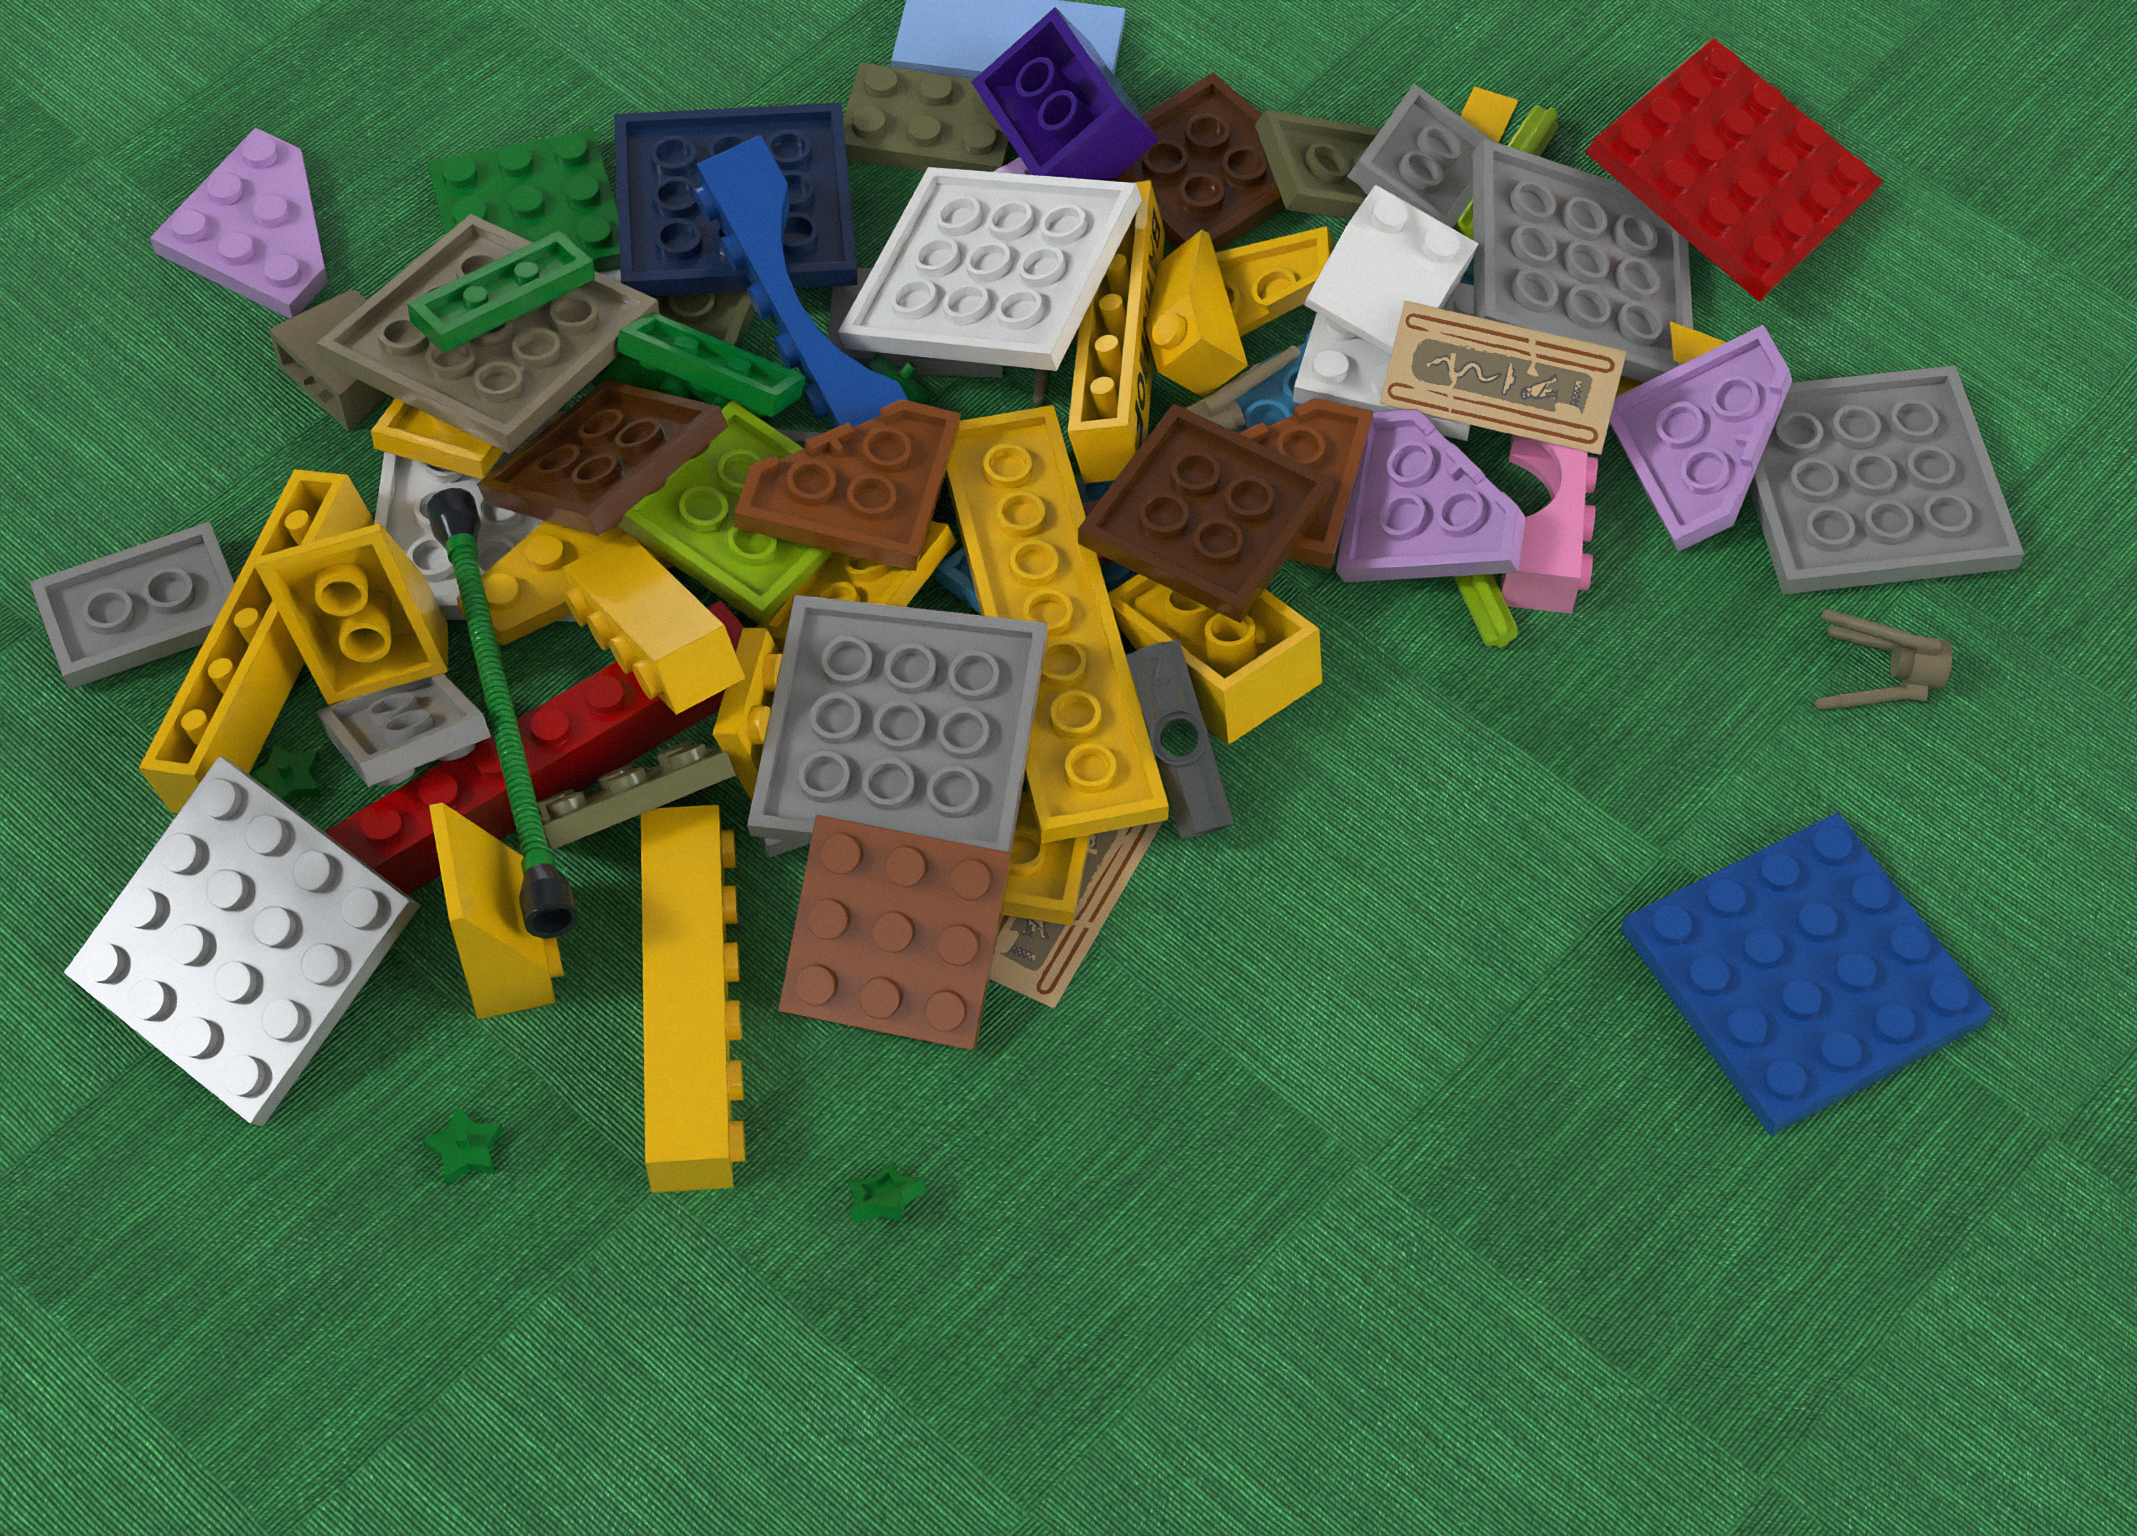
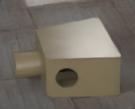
M358 291L344 292L269 330L279 368L348 431L356 427L389 396L319 360L316 342L367 301Z

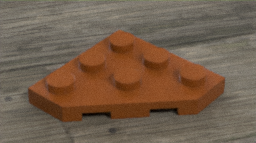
M1314 398L1294 407L1292 416L1266 427L1262 422L1238 433L1334 479L1333 495L1287 559L1331 569L1372 426L1373 411Z
M901 399L880 408V416L855 427H852L848 422L806 440L805 448L779 460H776L771 455L751 464L734 512V528L916 571L958 434L961 413Z

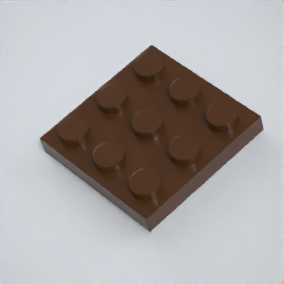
M1214 72L1142 115L1159 141L1117 178L1103 180L1128 183L1151 180L1165 230V239L1176 249L1202 229L1210 234L1216 253L1285 209L1255 128V124L1262 114Z
M604 380L477 483V486L484 500L489 505L599 536L601 533L615 528L622 521L624 514L645 496L659 491L666 484L667 478L684 463L703 454L708 449L710 442L724 431L728 424L719 406Z
M1173 403L1078 528V544L1241 623L1333 495L1334 479Z

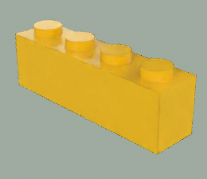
M629 533L563 566L571 586V590L564 593V598L573 617L581 627L588 624L595 640L603 650L611 648L616 661L625 674L634 672L639 685L649 699L659 696L677 715L745 679L725 625Z

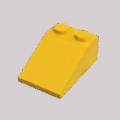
M380 523L255 557L254 566L328 705L448 672V623L424 575Z
M1141 574L1134 576L1108 593L1116 624L1136 650L1160 642L1179 639L1205 726L1227 745H1230L1323 683L1319 628L1266 589L1241 623Z
M446 804L429 805L449 922L477 1020L555 1004L556 999L552 978L564 976L560 951L556 937L548 939L532 936L526 930L519 903V895L524 878L521 867L523 856Z

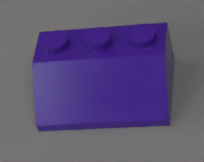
M1056 7L971 82L1031 175L1090 180L1117 178L1159 141L1091 42Z

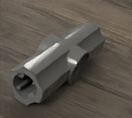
M1179 639L1143 647L1126 655L1150 735L1151 746L1156 755L1180 839L1183 841L1204 836L1235 825L1209 740V733L1202 717ZM1175 724L1190 725L1198 733L1197 746L1191 753L1185 756H1173L1163 749L1162 740L1164 734Z

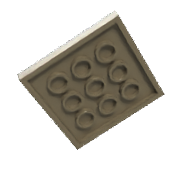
M470 214L316 342L321 362L510 454L621 354L616 351L620 329L650 312L659 314L658 300L594 271V280L442 353L410 322L407 303L533 243Z

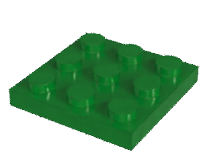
M594 128L427 161L444 235L470 214L533 243L560 230L593 260L594 271L601 273L620 269L618 212Z

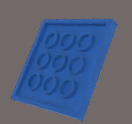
M1838 812L1626 916L1621 931L1770 1136L1988 1023L1993 1013L1991 1007Z

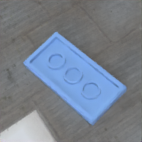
M906 0L891 59V67L975 79L1056 7L1091 42L1114 75L1125 24V8L1062 0Z

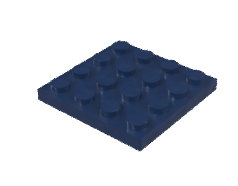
M841 103L614 114L622 284L650 297L747 291V288L752 286L743 268L734 271L729 264L720 243V238L724 237L725 234L716 219L711 222L706 221L695 200L693 190L700 187L697 171L698 163L761 134L788 183L789 212L783 234V254L787 273L793 288L858 285Z

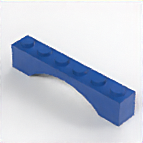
M761 134L698 163L697 171L700 187L693 190L698 207L707 222L715 219L718 221L725 234L724 237L720 238V243L733 270L737 271L741 268L745 270L752 283V286L747 288V293L756 313L761 320L770 317L780 335L774 337V342L784 364L790 370L798 367L801 374L806 376L805 381L807 385L804 386L802 394L815 419L818 420L825 417L831 429L848 422L852 427H855L880 416V408L901 399L908 400L898 381L871 371L843 353L817 328L799 302L788 276L783 254V234L789 212L788 183Z

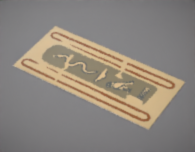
M1404 301L1380 404L1405 410L1418 409L1426 415L1601 455L1627 351Z
M1163 821L1091 834L1073 926L1002 915L990 980L1055 1009Z

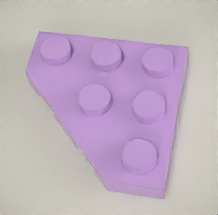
M257 128L251 131L150 237L155 254L289 319L299 315L328 283L301 149Z
M1764 325L1615 397L1609 425L1678 552L1734 525L1792 383L1789 367Z
M1418 409L1373 412L1372 426L1343 525L1336 572L1344 582L1516 573L1519 571L1526 518L1519 506L1485 477L1482 470L1454 443L1451 444Z

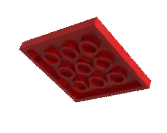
M1714 37L1596 136L1585 152L1758 302H1761L1866 203L1884 182L1862 160L1853 156L1827 134L1818 123L1807 117L1788 101L1777 88L1768 84L1742 62L1733 51L1723 46Z

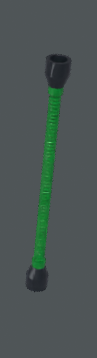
M461 488L441 490L428 501L427 512L433 536L446 549L448 560L454 567L522 851L521 867L524 878L519 895V903L527 932L532 936L554 938L572 930L578 922L579 915L572 887L556 868L554 857L547 847L477 561L479 552L476 542L481 521L476 501L469 491Z

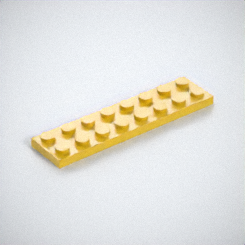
M1054 405L960 421L945 478L981 615L1047 623L1048 639L1024 775L1041 844L1168 820V801L1097 554L1078 544V528L1086 519Z

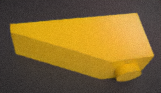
M1201 229L1159 262L1145 328L1157 372L1202 398H1206L1245 369L1248 363L1210 234Z

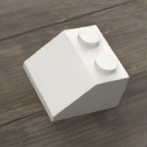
M1375 185L1346 226L1307 296L1304 305L1392 355L1404 301L1444 309L1460 286L1478 243Z

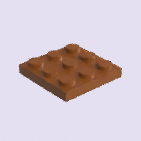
M816 815L778 1011L975 1050L1014 853Z

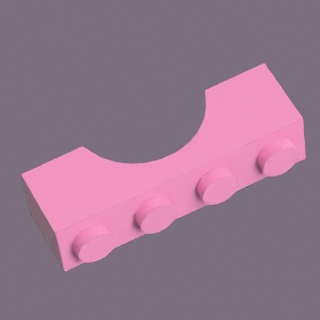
M1511 434L1509 462L1535 475L1548 490L1552 501L1539 512L1525 517L1519 571L1516 573H1501L1500 591L1508 607L1572 614L1578 590H1589L1593 555L1582 553L1583 541L1591 542L1595 506L1585 505V493H1594L1598 458L1587 457L1588 452Z

